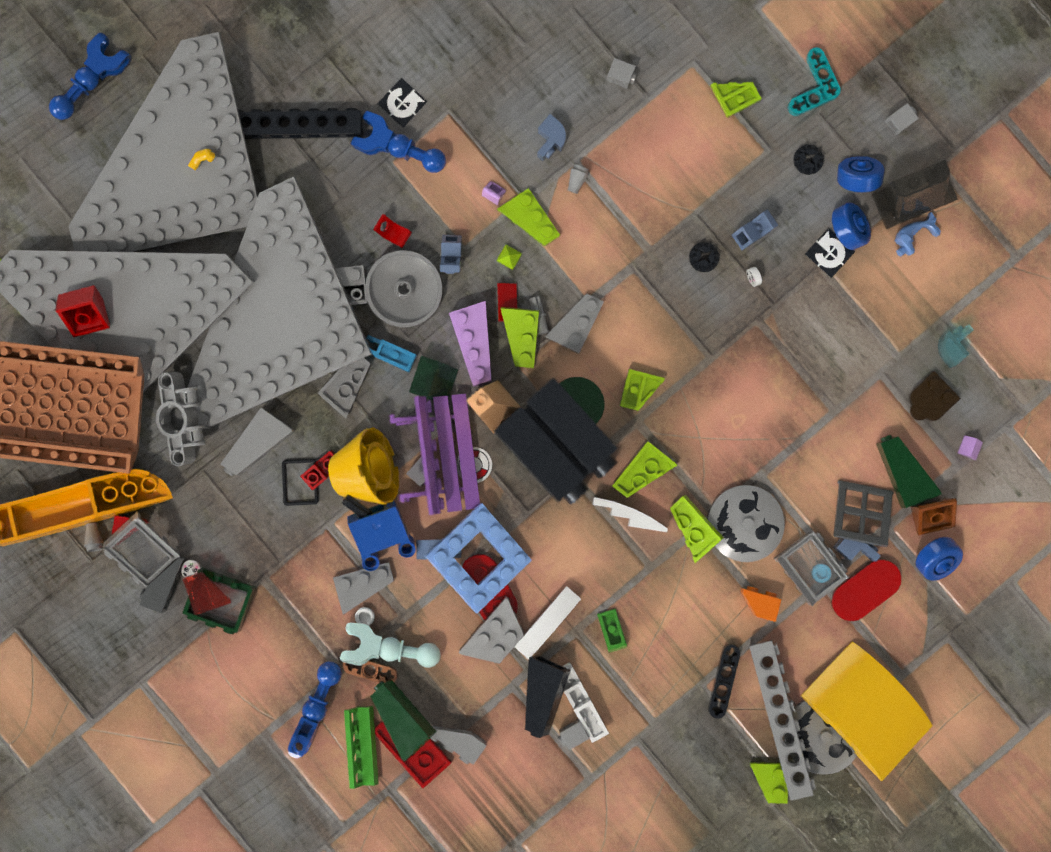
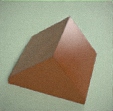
M946 498L911 506L918 536L954 528L956 526V498Z

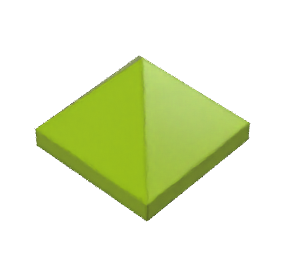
M505 245L496 261L513 270L522 253Z

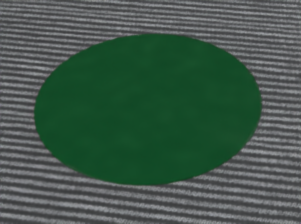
M571 377L560 382L559 384L597 424L603 415L605 407L604 397L600 388L591 380L583 377Z

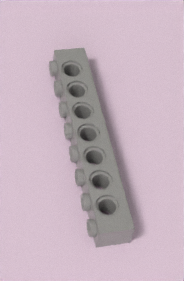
M772 640L749 645L790 801L813 796V790L816 787L814 779L808 776L807 771L811 770L808 758L804 759L802 751L806 750L803 739H798L797 732L800 731L798 720H793L792 713L795 712L793 701H788L787 693H790L787 681L783 682L781 674H785L783 664L777 661L776 655H780L777 643L773 644ZM766 656H770L773 659V664L770 667L762 664V659ZM771 675L776 676L779 680L775 686L767 683V678ZM774 695H781L784 698L783 703L780 705L774 704L772 701ZM786 714L789 720L787 723L781 724L777 720L778 716ZM791 733L794 736V740L791 743L784 742L782 739L784 734ZM795 752L799 755V759L796 762H790L788 755ZM794 773H803L804 779L800 782L793 779Z

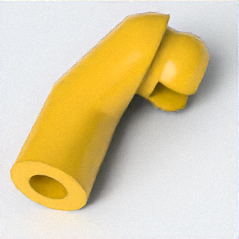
M207 148L199 150L194 154L188 166L196 171L202 161L212 162L215 158V153Z

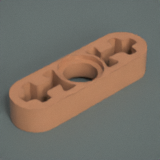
M371 660L363 664L361 673L358 672L359 668L353 667L350 670L347 663L343 662L342 664L343 670L346 673L379 683L381 681L384 683L389 681L386 680L385 675L380 674V678L376 677L379 673V667L383 668L381 670L383 673H387L388 670L392 671L391 675L394 678L390 679L393 682L398 677L397 670L394 667ZM367 665L375 667L376 672L374 675H367L365 673Z

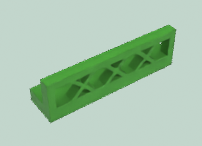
M356 706L344 710L349 788L355 789L363 785H378L373 706Z

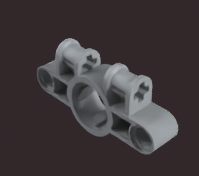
M178 371L165 372L158 378L162 405L156 413V424L160 432L167 437L172 464L175 466L188 465L193 463L196 458L194 446L206 444L202 433L204 426L197 425L198 414L195 406H200L196 394L198 388H185L183 375ZM174 407H178L182 412L184 424L181 430H176L171 423L170 413Z

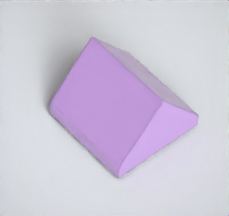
M490 181L483 188L482 196L498 205L506 190Z
M964 435L958 454L976 460L983 442L977 438Z

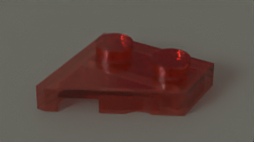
M202 571L183 577V582L195 615L232 603L231 599L215 583H212Z

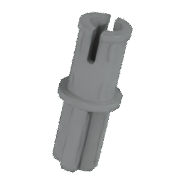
M540 297L530 298L531 309L539 310L537 335L549 333L545 319L546 313L543 311Z

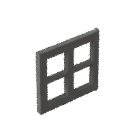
M839 480L837 482L839 485L833 537L887 548L892 495L894 492ZM846 489L862 492L861 508L845 505ZM868 494L884 497L882 513L866 510ZM844 513L860 517L859 533L842 530ZM865 518L882 521L880 537L864 534Z

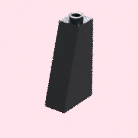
M538 655L531 656L528 660L525 730L531 732L532 736L541 738L550 733L571 669Z

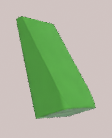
M616 609L597 614L608 652L627 648Z

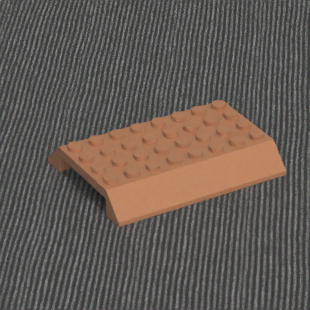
M0 341V458L131 473L139 451L145 376L140 357Z

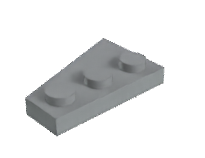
M389 562L380 564L374 571L362 569L333 577L343 615L394 581Z

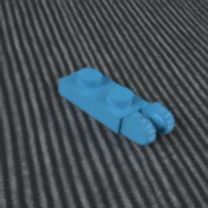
M367 335L366 339L368 341L379 344L377 351L370 348L375 358L410 373L417 357L416 354L383 339L379 340Z

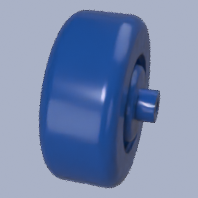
M849 157L838 165L837 182L841 187L849 191L871 192L882 186L885 168L880 161L871 157Z
M849 202L833 211V229L844 247L856 250L869 243L871 239L870 225L866 215L858 205Z
M950 537L937 538L928 543L919 552L916 558V567L927 580L936 581L943 579L954 572L963 559V550Z

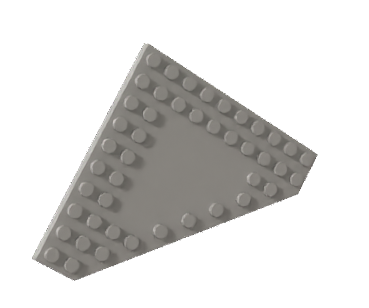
M220 32L180 41L68 227L74 251L136 252L247 227L258 198V192ZM207 148L215 153V158L212 162L202 161L196 171L188 166L194 154L199 150Z
M292 177L260 192L234 261L254 283L210 326L187 387L198 388L196 394L200 406H195L198 414L197 425L204 426L202 431L372 355L296 177Z
M10 250L0 260V293L52 347L140 357L145 375L143 393L254 283L228 254ZM95 285L104 300L110 328L73 338L56 312L58 295Z

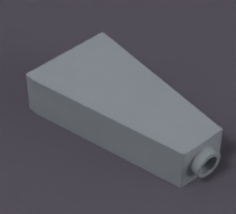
M260 408L222 461L221 465L225 467L223 470L231 476L234 474L240 476L291 436L295 430L266 409Z

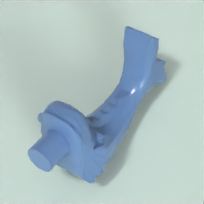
M932 212L928 214L926 221L910 223L898 231L895 242L900 246L896 250L898 256L901 257L905 253L909 256L915 253L912 244L914 241L913 236L922 227L928 229L935 237L940 235L941 231L935 225L936 218Z

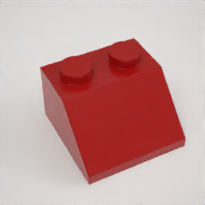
M95 285L58 295L56 312L73 338L110 328L104 300Z

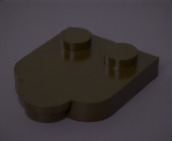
M932 371L910 392L909 401L912 404L910 414L915 420L921 421L926 419L928 421H936L961 398L935 371Z

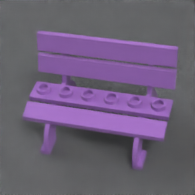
M466 394L451 395L454 415H450L448 396L433 397L435 417H429V412H432L431 400L427 401L426 396L414 397L417 416L396 418L395 415H390V422L392 424L396 423V426L418 423L426 491L401 494V503L411 502L410 498L427 496L429 515L440 514L441 509H444L443 497L439 498V494L445 493L447 512L462 511L460 491H464L466 510L475 509L480 504ZM451 419H455L463 487H459ZM433 421H436L445 488L443 490L441 478H437L436 470H439V461L434 458V451H437L436 439H432L431 432L435 431Z

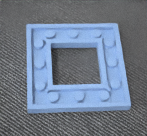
M480 503L425 555L429 562L475 613H478L532 561L483 503ZM481 532L502 556L503 560L483 580L476 584L453 557Z

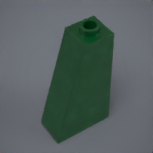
M892 435L880 438L881 442L876 445L901 508H908L942 495L940 489L899 436L892 438Z
M391 679L385 683L381 681L374 687L375 692L371 695V698L401 759L405 762L437 731Z

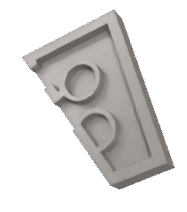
M586 294L545 338L579 354L604 302Z
M363 358L339 369L318 392L345 419L348 416L370 363Z

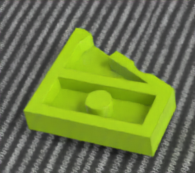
M729 82L728 84L712 83L710 85L727 118L762 99L753 82H743L741 84L736 82Z
M628 369L619 406L639 411L664 382L665 378Z
M750 762V767L763 791L766 801L768 803L788 804V789L781 763Z

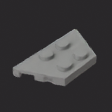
M507 596L459 650L461 655L500 664L522 639L524 631Z

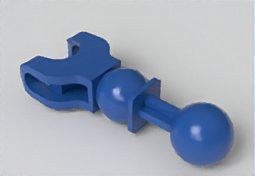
M98 33L87 45L88 57L84 62L86 67L78 69L74 79H70L73 86L65 95H57L51 99L49 111L52 116L59 120L70 118L74 113L73 103L82 93L89 96L88 91L97 88L99 79L103 81L107 76L121 74L129 65L131 55L124 50H120L114 56H105L104 52L109 45V39L104 33Z
M369 111L364 112L363 119L373 127V131L367 138L353 137L350 144L355 149L367 155L386 152L395 158H404L406 161L412 157L421 161L425 170L430 173H438L444 169L446 157L441 150L432 148L424 151L417 148L414 141L402 134L395 135L393 131L389 130L382 116Z
M324 662L317 670V678L320 683L315 695H310L309 700L304 703L302 707L303 716L300 718L288 746V753L294 758H300L309 751L319 723L326 716V705L329 703L325 701L330 686L336 685L342 676L341 668L335 662ZM297 742L303 745L302 750L297 748Z

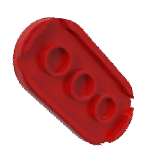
M476 554L469 557L464 562L462 568L478 584L497 564L487 555ZM508 584L479 611L484 620L488 618L506 596L510 600L513 611L517 614L518 603Z
M877 560L867 564L834 590L831 605L835 614L846 621H857L865 617L898 591L901 585L899 569L895 564L887 560Z

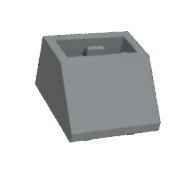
M364 265L335 268L350 304H368L365 293L367 274Z

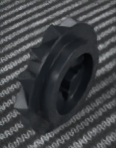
M806 144L798 148L794 154L793 161L799 172L805 175H812L822 168L824 156L821 149L815 145ZM813 154L815 155L814 158L812 159V162H813V163L808 162V163L803 164V163L805 162V160H806V156H805V155H807V156H811V155H813Z
M698 243L689 253L691 266L699 272H710L719 263L720 254L717 247L711 243ZM701 252L704 254L710 252L708 256L709 262L706 260L698 262L702 256Z

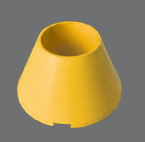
M376 428L364 429L330 458L328 465L329 478L334 490L340 496L350 495L354 499L378 504H388L396 498L399 490L398 466L394 467L392 456L395 455L388 439L380 430Z

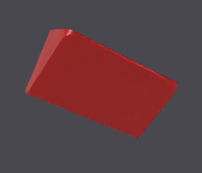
M497 283L498 322H504L501 307L517 308V284Z

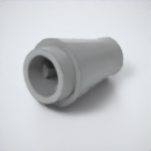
M574 164V167L571 168L567 190L578 194L589 175L587 174L589 169Z
M86 524L84 547H86L87 552L102 550L103 540L98 524Z

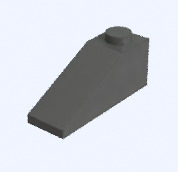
M179 557L151 582L146 589L142 590L139 598L141 606L159 613L166 612L181 575V567L186 562V557Z

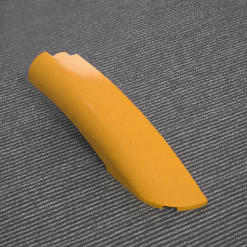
M132 469L131 473L116 472L87 479L86 481L53 491L0 504V546L20 543L81 527L88 523L99 522L116 515H123L173 499L170 489L161 478L145 470Z

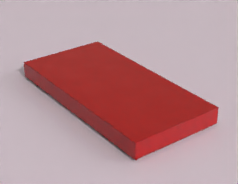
M383 721L375 727V735L422 789L452 763L432 739H429L411 758L404 762Z

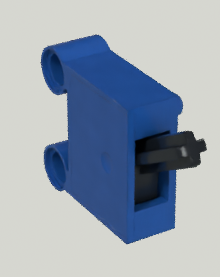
M350 495L344 497L342 504L355 513L347 516V522L361 554L362 566L365 570H376L379 567L377 551L398 544L399 554L402 557L408 558L415 554L414 538L407 531L395 499L388 504H379L367 508ZM404 544H410L407 548L402 547ZM369 557L374 558L372 561H367L366 559Z

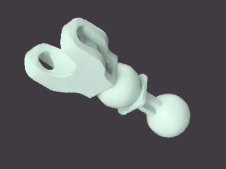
M348 623L345 628L349 635L360 639V647L355 651H343L340 655L342 662L359 666L367 663L372 658L379 659L380 656L383 660L394 661L398 659V662H401V657L417 659L418 663L426 668L434 667L441 658L439 648L433 643H424L417 648L404 646V640L400 642L393 637H387L382 640V636L375 635L368 625L360 623Z

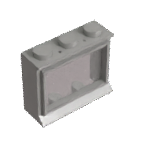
M138 511L103 543L104 554L109 559L114 558L122 571H128L137 584H142L145 587L171 562L180 557L179 549L177 547L172 548L165 536H159L152 524H146L141 519Z
M809 531L774 558L782 566L784 573L795 583L797 590L807 599L808 605L811 606L849 578L846 575L847 569L842 563H837L834 559L836 557L835 553L830 548L824 546L823 537L814 531Z

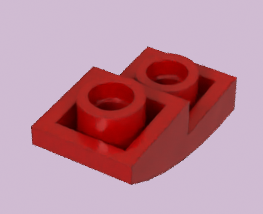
M332 450L327 452L300 475L312 491L329 477V461L335 454Z

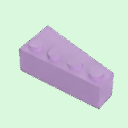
M486 301L450 312L449 315L473 387L492 382Z

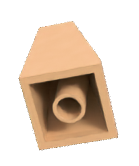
M498 380L482 387L466 400L493 434L496 428L520 408V405Z

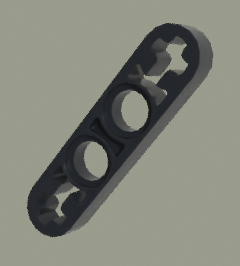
M727 644L722 649L708 705L709 714L716 719H720L726 714L740 658V651L733 644ZM731 648L736 652L735 656L732 655L730 659L731 662H734V665L723 663L724 659L728 661L729 655L726 654V651H730ZM725 666L730 667L732 670L729 677H723L721 674V670ZM720 685H724L727 688V692L723 696H719L716 692L717 687ZM715 697L720 700H725L724 703L720 701L719 707L722 709V711H719L717 714H715V711L712 710V708L716 707L718 703L717 700H714Z

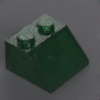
M421 356L409 393L416 396H426L431 401H433V397L448 396L449 400L459 369Z

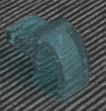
M969 324L958 326L952 333L950 331L943 333L938 341V353L949 368L955 367L969 355L968 351L960 343L974 331Z

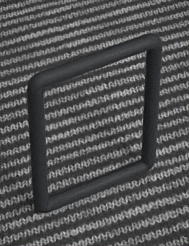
M316 459L284 460L282 462L284 505H315L318 503V486L314 489L315 501L287 502L286 464H314L317 462Z

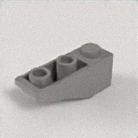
M432 726L437 732L430 739L435 742L439 740L444 744L443 747L447 751L459 754V759L466 764L470 762L474 765L487 746V742L472 731Z

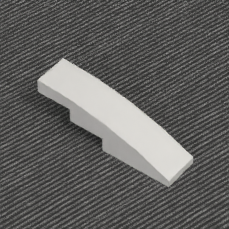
M593 497L592 505L610 507L611 516L629 518L628 526L662 532L668 531V528L634 508L614 501Z
M566 586L524 634L522 639L515 645V648L529 660V657L533 656L581 598Z
M569 662L563 665L571 669L564 693L593 743L608 735L609 732Z

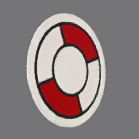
M473 447L477 483L489 476L492 470V460L485 450ZM458 456L456 460L457 472L462 478L460 458Z

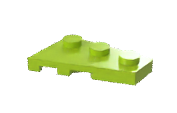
M529 188L497 209V211L505 215L511 222L518 225L544 247L560 237L559 232Z
M501 307L515 367L534 368L539 310Z
M647 441L612 487L628 498L676 467L677 464Z
M686 495L682 496L670 508L679 529L682 530L686 539L685 543L690 548L695 563L724 538Z

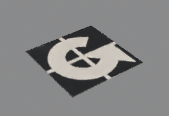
M401 78L377 104L404 128L427 101Z
M828 228L805 255L832 278L855 251L844 247L836 234Z

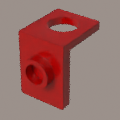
M384 214L381 215L373 229L382 238L401 248L404 247L412 233L410 230L393 222ZM386 221L387 226L383 231H381V225L383 222Z

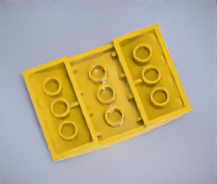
M853 641L800 695L855 750L854 753L880 781L887 777L933 726L925 712L901 683L877 660Z

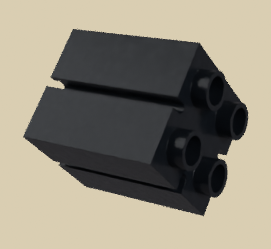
M553 377L526 401L528 405L525 410L522 407L517 409L494 432L556 502H560L564 498L572 505L589 490L582 481L590 473L593 472L598 479L602 478L618 463L611 455L618 448Z

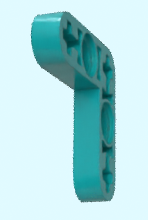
M812 48L806 56V61L818 87L794 97L789 102L788 112L793 116L802 115L829 103L840 94L839 83L824 51L820 48ZM813 53H814L815 55H819V56H820V57L818 58V63H817L816 59H813V60H812L811 57L813 56ZM822 69L826 70L828 78H820L818 72ZM829 80L832 81L829 83L830 89H835L833 95L831 93H827V91L829 90L828 84H826L825 86L823 85L827 83ZM816 94L819 97V102L816 104L811 103L809 96ZM805 99V104L799 108V111L797 108L793 109L794 102L799 105Z

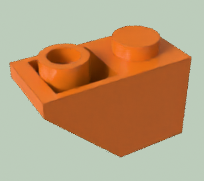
M747 586V589L741 588L740 592L753 615L776 622L782 600L776 598V593L766 591L765 594L758 593L759 589Z

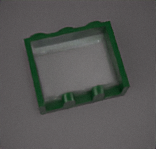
M206 568L198 569L182 614L187 615V618L193 621H198V619L204 621L205 625L216 628L218 626L223 628L225 633L233 635L241 631L257 587Z

